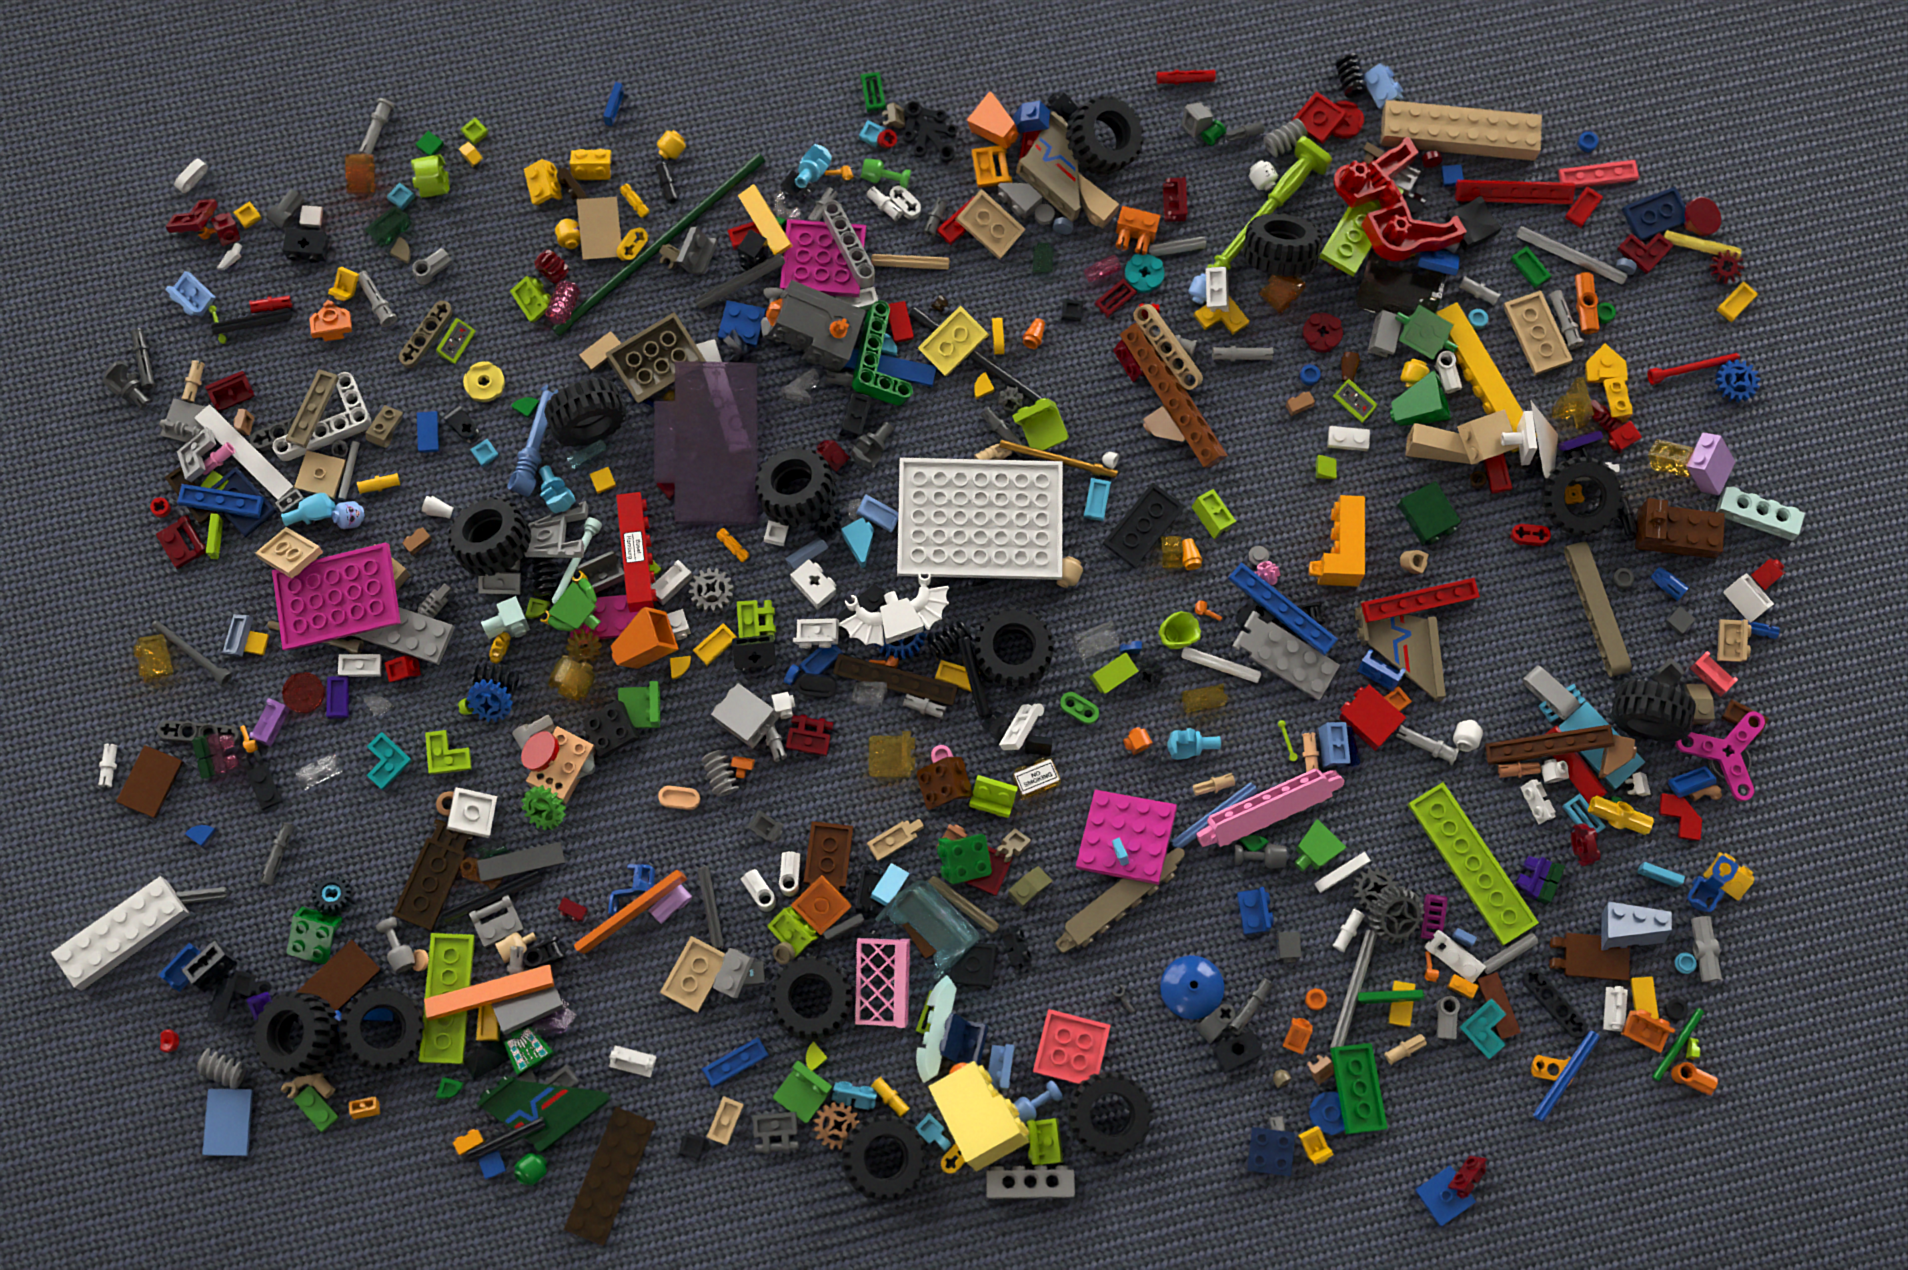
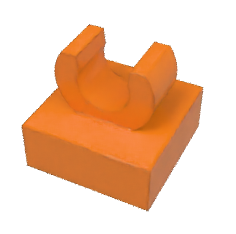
M734 756L731 766L737 767L736 777L744 779L747 769L752 770L754 768L755 759Z

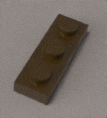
M182 466L164 477L178 497L182 484L197 486L194 481L190 482L185 479ZM187 507L200 525L208 521L211 514H217L216 511Z

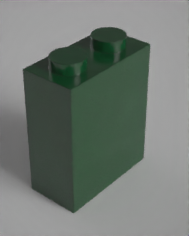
M1436 481L1402 498L1398 504L1422 546L1427 543L1432 545L1438 542L1440 537L1445 534L1447 536L1452 535L1458 530L1457 527L1461 523Z

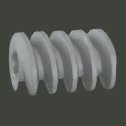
M1294 119L1293 122L1287 123L1286 126H1281L1280 129L1274 130L1273 133L1267 134L1266 137L1264 136L1263 141L1267 150L1276 158L1278 157L1277 150L1283 154L1285 152L1284 147L1288 151L1291 150L1290 143L1296 147L1297 140L1301 136H1307V130L1299 119Z
M724 750L711 752L702 758V762L706 764L704 769L708 771L707 778L712 779L709 783L711 787H714L712 793L717 795V797L729 795L739 789V786H732L737 780L736 778H729L734 771H727L731 763H724L729 758L728 755H721Z
M207 1048L198 1061L197 1071L199 1075H206L208 1079L214 1078V1081L217 1083L222 1081L224 1086L230 1084L231 1089L239 1087L244 1079L247 1067L241 1069L242 1062L240 1061L233 1066V1058L226 1063V1055H222L220 1059H217V1051L210 1056L211 1049Z

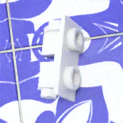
M1537 779L1531 780L1520 787L1539 825L1546 820L1556 817L1554 814L1556 811L1550 800H1543V797H1546L1547 794L1541 782H1538Z
M1606 987L1604 1030L1621 1032L1624 1027L1628 992L1624 987Z
M615 1046L610 1055L609 1067L651 1077L657 1056Z

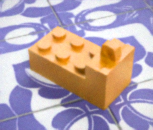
M1340 495L1338 501L1334 503V508L1331 509V521H1334V528H1331V540H1334V547H1331V553H1324L1320 561L1309 563V576L1318 577V585L1358 587L1365 575V496Z

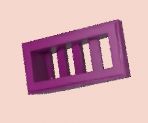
M1427 894L1424 897L1423 910L1425 913L1422 914L1424 921L1421 923L1420 938L1434 939L1435 933L1427 932L1426 928L1438 929L1443 932L1448 897ZM1430 902L1440 903V907L1431 906ZM1429 911L1439 912V916L1429 914ZM1428 919L1438 921V924L1427 923Z

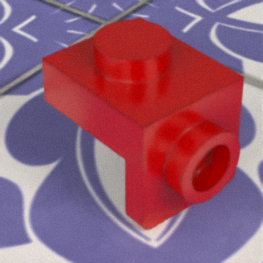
M1629 421L1610 433L1608 444L1613 451L1617 450L1621 454L1624 449L1642 439V436L1632 421Z
M1770 558L1751 576L1766 590L1785 574L1783 570L1785 566L1777 558L1775 560Z

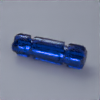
M1346 726L1351 762L1349 766L1354 767L1360 764V758L1357 755L1358 750L1355 737L1352 736L1354 734L1351 726Z

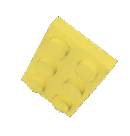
M960 305L918 349L947 377L989 334Z

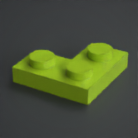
M446 730L425 733L428 772L430 775L472 770L469 748L449 750L448 733Z

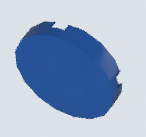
M1324 1092L1314 1098L1309 1108V1117L1314 1127L1318 1126L1322 1134L1336 1135L1343 1132L1345 1127L1339 1094L1337 1092Z

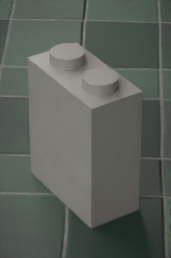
M739 683L728 691L725 699L715 706L711 714L719 725L752 749L779 719L774 708Z

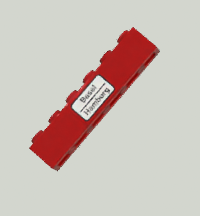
M641 492L616 495L629 612H639L644 607L654 609L657 593L656 589H652V583H655L654 571H650V565H653L652 553H648V547H651L650 535H646V529H650L648 517H644V511H648L646 499H642Z

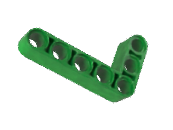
M878 300L874 302L866 314L852 379V387L858 393L901 406L912 395V386L906 381L877 372L890 312L889 305L883 300Z

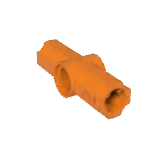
M1584 272L1575 276L1576 310L1579 313L1581 333L1592 334L1599 331L1598 297L1595 294L1593 274ZM1583 301L1589 302L1591 306L1586 305Z

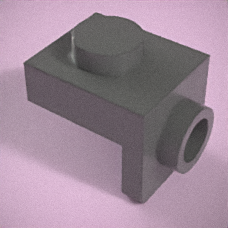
M758 810L747 826V829L766 842H774L782 835L784 824L776 822Z

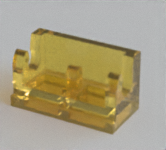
M1224 684L1182 691L1181 698L1184 711L1191 712L1225 705L1228 699L1227 694H1224Z

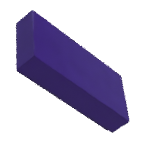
M1593 431L1563 441L1557 445L1559 450L1567 451L1603 438L1601 431Z
M349 676L327 677L326 717L328 719L349 718Z

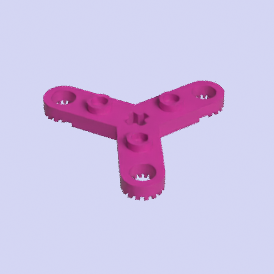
M1755 711L1749 712L1725 739L1691 732L1687 736L1692 742L1691 747H1684L1681 742L1682 739L1675 741V746L1680 752L1719 761L1734 799L1741 802L1747 801L1753 796L1754 787L1741 752L1763 729L1765 720L1760 713ZM1755 717L1759 723L1758 727H1751L1748 723L1749 718ZM1727 747H1729V751L1732 752V754H1730L1728 757L1726 756V753L1722 751ZM1739 785L1747 787L1748 793L1746 796L1738 793Z

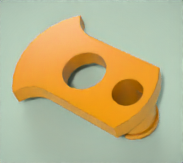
M1536 1055L1531 1065L1532 1076L1556 1081L1571 1058L1558 1060ZM1537 1063L1542 1065L1541 1070L1537 1068ZM1549 1064L1558 1066L1559 1072L1556 1076L1548 1073L1547 1067Z

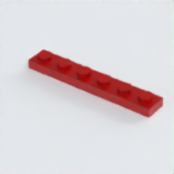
M1457 180L1455 200L1473 201L1482 196L1485 202L1573 204L1575 184Z
M1474 577L1361 603L1366 623L1473 600L1480 596Z

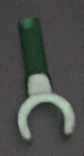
M507 846L491 850L481 847L476 852L481 853L485 851V856L478 858L483 860L508 850Z

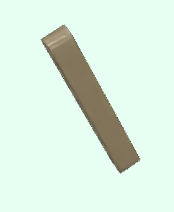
M1583 541L1565 546V557L1607 674L1610 677L1631 672L1630 658L1587 542Z

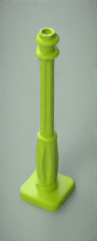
M1301 136L1294 150L1299 160L1282 176L1273 191L1268 195L1267 202L1251 220L1263 214L1270 215L1277 207H1281L1302 185L1311 170L1325 175L1330 168L1332 157L1310 139ZM1247 225L1222 255L1215 256V263L1213 265L1209 264L1207 268L1226 267L1227 270L1231 269L1230 263L1243 249Z

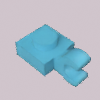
M930 1113L915 1127L918 1134L929 1145L935 1141L945 1152L951 1147V1143L941 1134L945 1128Z

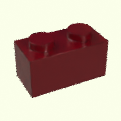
M564 897L557 908L560 912L559 914L565 917L568 915L575 922H583L589 911L586 907Z

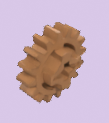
M832 1102L830 1109L827 1105H824V1112L817 1111L819 1119H813V1122L817 1123V1127L813 1128V1131H818L819 1133L815 1137L816 1139H823L822 1146L829 1143V1149H833L835 1145L838 1150L842 1149V1143L848 1137L846 1133L847 1124L850 1123L851 1130L860 1122L854 1120L857 1112L850 1113L851 1106L844 1109V1103L841 1102L836 1107L835 1102ZM833 1111L842 1112L845 1116L838 1117ZM826 1118V1128L823 1129V1120ZM833 1121H835V1122H842V1121H844V1122L841 1123V1125L839 1126V1130H840V1131H838L837 1129H836V1130H830V1129L832 1128V1126H834V1122H833ZM835 1135L840 1141L831 1140L827 1136Z

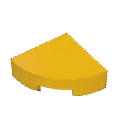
M986 372L981 374L975 382L974 394L976 400L994 392V387Z
M691 656L670 658L672 680L680 678L688 670L691 664Z

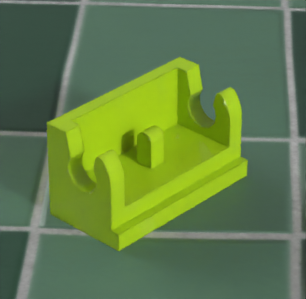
M1214 489L1197 497L1191 506L1213 539L1219 537L1224 530L1227 532L1236 522Z
M1124 653L1090 675L1089 678L1100 693L1106 694L1137 673L1138 669L1128 654Z

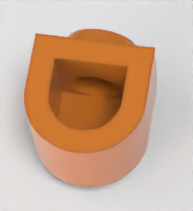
M1140 727L1131 730L1127 738L1123 740L1128 751L1131 750L1133 755L1146 750L1153 744L1146 729H1140Z

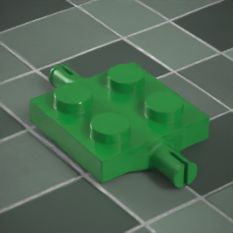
M1421 305L1417 307L1415 313L1410 317L1400 312L1395 317L1396 320L1405 324L1404 331L1399 340L1434 360L1438 351L1443 347L1453 353L1458 345L1448 340L1449 333L1454 324Z

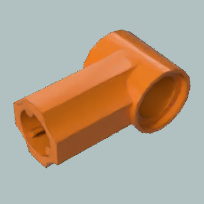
M1688 1062L1674 1066L1671 1071V1076L1676 1083L1690 1086L1708 1096L1712 1095L1718 1084V1078L1695 1068L1693 1064ZM1682 1068L1687 1071V1078L1682 1077Z

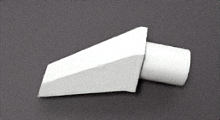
M235 243L232 250L227 251L217 269L223 271L241 258L239 253L242 245Z

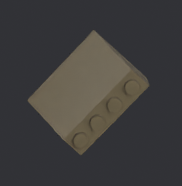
M675 312L606 352V359L638 404L707 363Z

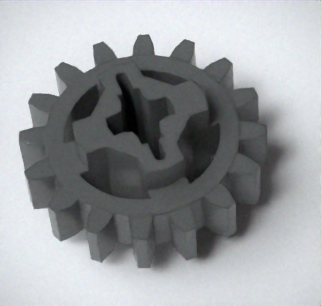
M1369 867L1366 869V874L1362 871L1359 873L1360 878L1354 880L1358 885L1352 888L1353 891H1357L1353 898L1360 899L1357 905L1361 906L1364 904V911L1375 905L1366 898L1377 901L1379 898L1378 894L1383 895L1384 889L1391 890L1392 886L1398 884V881L1392 882L1393 874L1386 875L1387 869L1379 872V867H1376L1374 872H1372ZM1367 879L1368 886L1362 890L1363 883ZM1373 887H1375V889H1378V888L1381 889V890L1378 892V894H1377L1376 891L1372 892V891H1370V890H1371Z

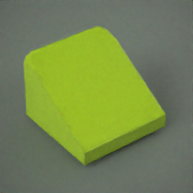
M1317 455L1316 478L1336 479V459Z

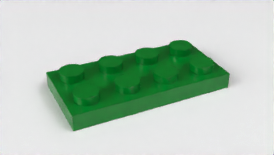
M1372 1043L1330 1048L1346 1135L1388 1129Z

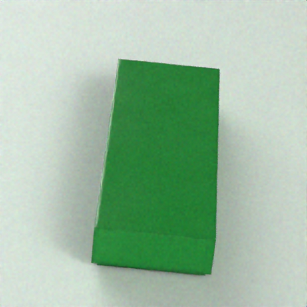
M1423 990L1358 993V1001L1361 1004L1425 1000Z

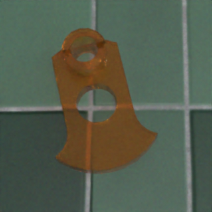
M468 857L461 862L462 878L485 884L490 890L499 887L503 878L481 882V878L477 876L478 859ZM471 865V868L465 871V867Z

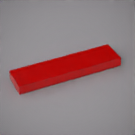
M1555 726L1545 734L1558 733L1562 731L1559 729L1558 726ZM1578 752L1553 756L1557 762L1565 761L1567 763L1569 779L1588 804H1590L1592 797H1603L1608 793Z

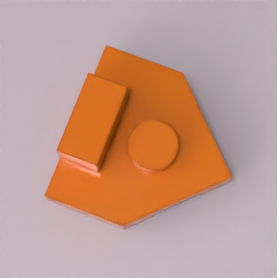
M330 300L323 304V308L318 313H314L309 318L312 339L323 337L324 342L343 339L344 333L352 332L350 312L344 308L341 309Z

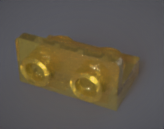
M164 634L138 638L133 646V653L135 658L139 660L138 672L140 677H143L144 683L149 682L151 678L172 675L173 668Z

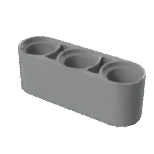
M1539 665L1522 679L1524 685L1542 702L1546 701V705L1563 720L1580 707L1579 701Z

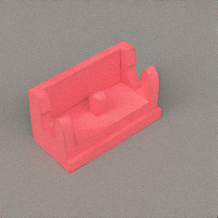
M1707 651L1690 669L1721 697L1738 679L1736 677L1732 678L1709 656L1710 653Z

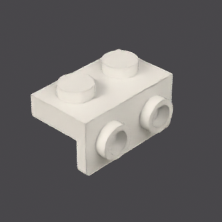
M797 620V638H793V642L799 645V648H812V645H819L820 648H831V645L838 644L839 620Z

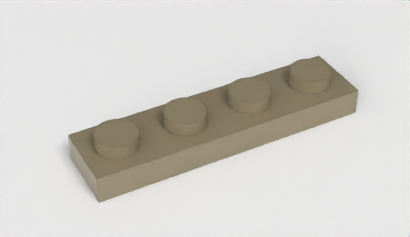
M318 370L286 437L288 443L303 448L307 447L339 380L336 374Z

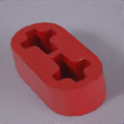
M1518 524L1512 529L1510 536L1512 541L1517 544L1543 546L1549 541L1551 533L1545 526ZM1519 530H1522V534L1528 535H1524L1522 538H1519V534L1516 533ZM1539 532H1542V536L1545 537L1542 540H1540L1539 536L1534 535H1537Z

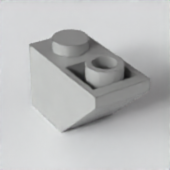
M1000 183L998 185L997 194L999 199L1003 203L1007 202L1011 206L1012 211L1023 219L1029 217L1037 206L1042 204L1043 196L1029 183Z

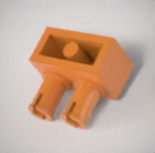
M1122 206L1116 234H1119L1115 245L1116 248L1120 249L1123 242L1122 250H1127L1130 237L1138 239L1135 252L1140 254L1141 247H1143L1141 255H1146L1149 242L1154 243L1161 215Z

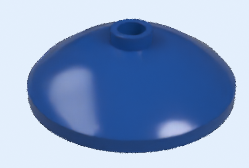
M1194 955L1183 956L1174 960L1165 969L1160 982V992L1165 1005L1175 1015L1190 1020L1201 1019L1213 1013L1220 1005L1224 995V981L1218 968L1209 960ZM1191 982L1197 983L1196 989L1190 987Z

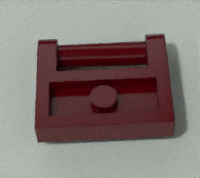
M188 515L179 518L177 522L156 533L158 540L176 569L206 553L207 546L199 539ZM184 528L195 547L194 550H189L179 530Z

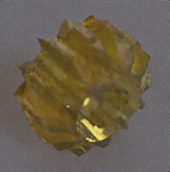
M582 628L580 630L581 634L574 631V638L568 637L567 641L569 644L566 645V650L570 651L568 653L570 658L575 657L576 663L582 659L583 664L586 665L587 659L594 662L595 658L593 655H600L598 649L602 645L601 642H598V635H593L592 630L585 634Z

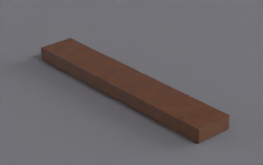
M1610 724L1486 743L1485 749L1488 765L1613 747L1615 744Z

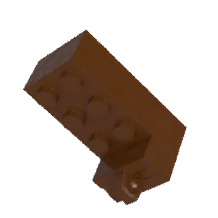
M1647 498L1637 511L1635 549L1716 559L1723 552L1725 513L1668 506V500Z

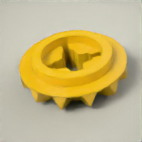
M502 632L495 638L489 654L492 663H499L505 656L511 639L509 633Z

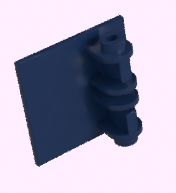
M1252 1127L1247 1171L1291 1176L1295 1132Z

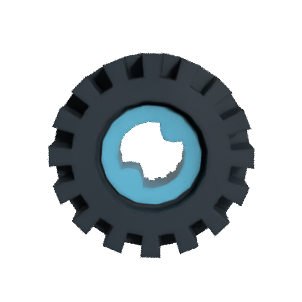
M327 875L328 879L326 880L324 877H321V882L316 881L315 887L312 888L311 895L314 906L318 912H322V915L326 916L328 913L329 917H333L335 912L337 916L341 915L340 911H347L346 906L350 907L352 893L349 883L345 882L343 877L339 879L338 875H334V878H331V875ZM329 892H337V896L334 899L326 897Z

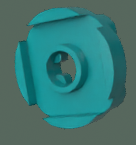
M1135 254L1125 267V280L1138 293H1150L1152 290L1159 288L1163 282V263L1160 259L1150 254ZM1147 270V272L1150 273V275L1142 277V274L1139 272Z

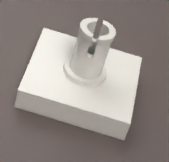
M1524 411L1517 426V432H1502L1501 434L1502 446L1519 445L1521 465H1530L1537 450L1532 411Z

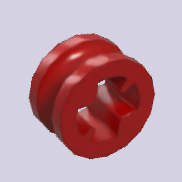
M890 129L880 132L877 137L878 144L882 148L894 146L897 142L896 133ZM884 137H889L890 141H885Z
M158 497L151 502L150 509L155 516L164 518L170 514L171 506L165 498ZM158 505H159V506H162V505H163V506L165 507V509H164V510L160 509V510L158 511V509H157L156 507H157Z

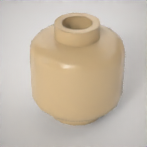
M1070 556L1062 558V580H1057L1056 583L1063 588L1077 585L1083 573L1081 562Z

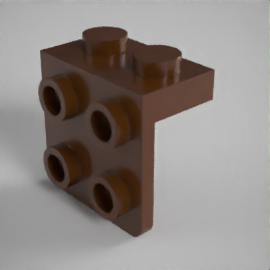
M945 757L917 771V778L928 810L935 809L954 799H968L973 796L971 783L969 782L962 757Z

